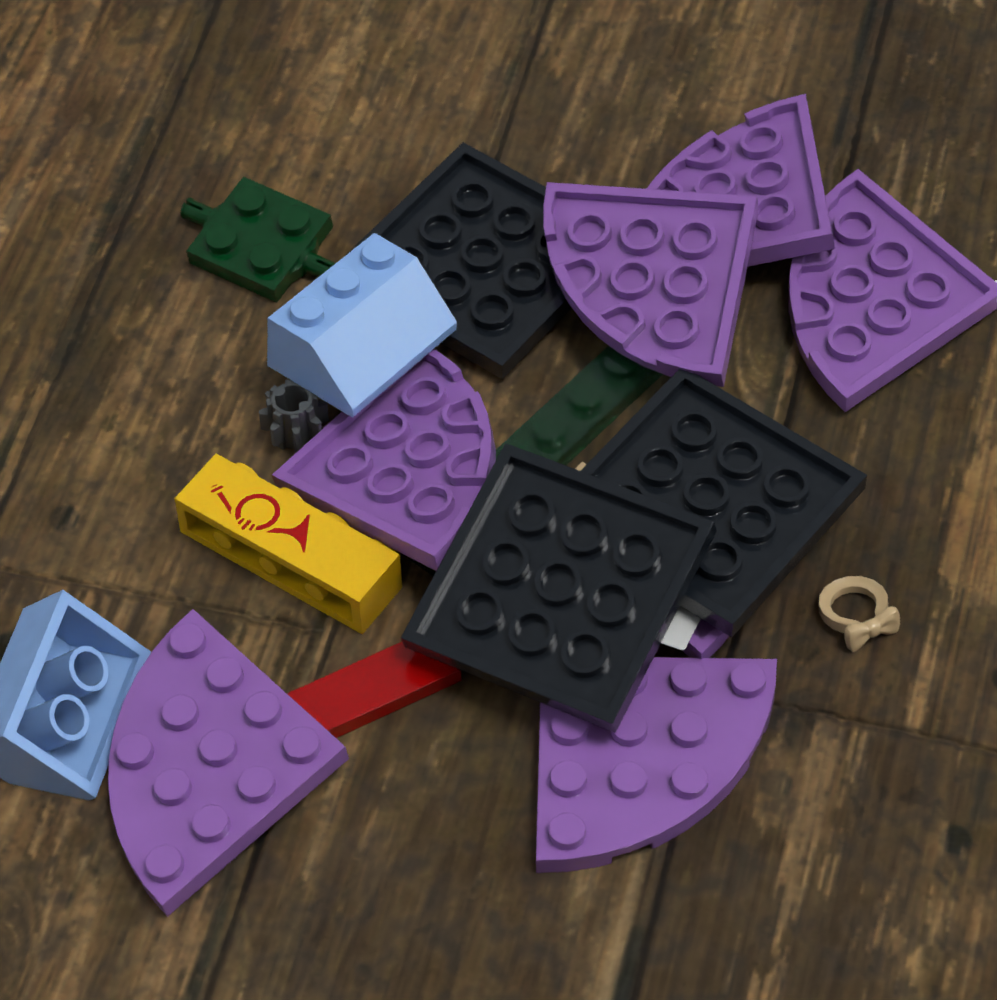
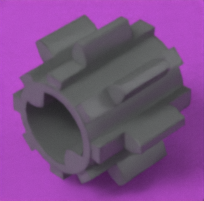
M290 379L285 380V384L279 387L274 385L270 391H267L265 393L267 408L259 410L261 430H270L272 445L282 450L287 447L298 452L322 430L321 423L329 421L327 402L318 401L316 395Z

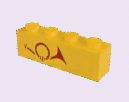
M216 453L174 498L181 533L362 635L402 589L399 553L382 542L371 539L351 528L339 515L332 512L324 513L309 505L293 490L286 487L278 488L260 478L246 464L239 462L235 464Z

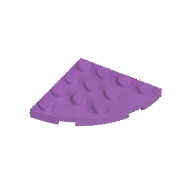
M806 94L779 100L753 109L744 114L745 122L728 129L720 135L713 131L706 133L670 161L647 187V189L757 196L759 211L748 266L835 249Z
M859 169L839 182L825 196L835 249L793 257L788 287L789 316L800 354L823 390L844 412L997 309V283Z
M547 182L543 204V227L549 259L559 287L581 321L598 338L614 350L646 368L670 377L679 369L695 373L716 386L724 387L759 211L757 196Z
M433 349L353 418L344 412L338 414L272 474L275 486L278 488L286 487L293 490L309 505L324 513L332 512L339 515L351 528L437 571L496 461V447L488 413L479 392H475L472 386L463 378L461 369L455 363Z
M192 609L166 634L137 673L123 701L114 727L109 754L108 787L115 828L128 861L150 898L168 917L349 759L346 747Z
M654 657L616 733L540 703L536 873L569 872L608 865L612 863V857L632 852L649 844L652 849L659 847L687 831L707 816L730 794L746 773L750 765V759L758 747L763 733H766L775 697L777 659Z

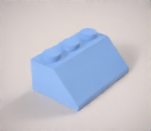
M373 233L267 318V366L353 418L451 335L457 328V321L418 258Z
M64 590L23 608L0 662V778L9 784L89 801L96 798L108 768L114 727L123 701L151 651Z

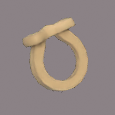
M847 576L836 579L825 586L819 595V614L823 622L833 630L844 633L846 646L852 652H856L863 647L869 638L876 637L880 633L885 635L895 634L899 630L900 615L898 609L888 606V595L884 587L873 579L863 576ZM862 593L875 601V617L865 622L843 618L833 612L831 605L841 595Z

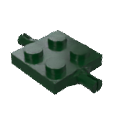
M244 176L226 200L218 205V207H209L191 197L186 199L187 204L183 203L181 217L203 226L202 231L186 250L189 263L276 303L289 286L304 274L309 273L318 278L337 263L318 255L319 246L333 228L331 214Z

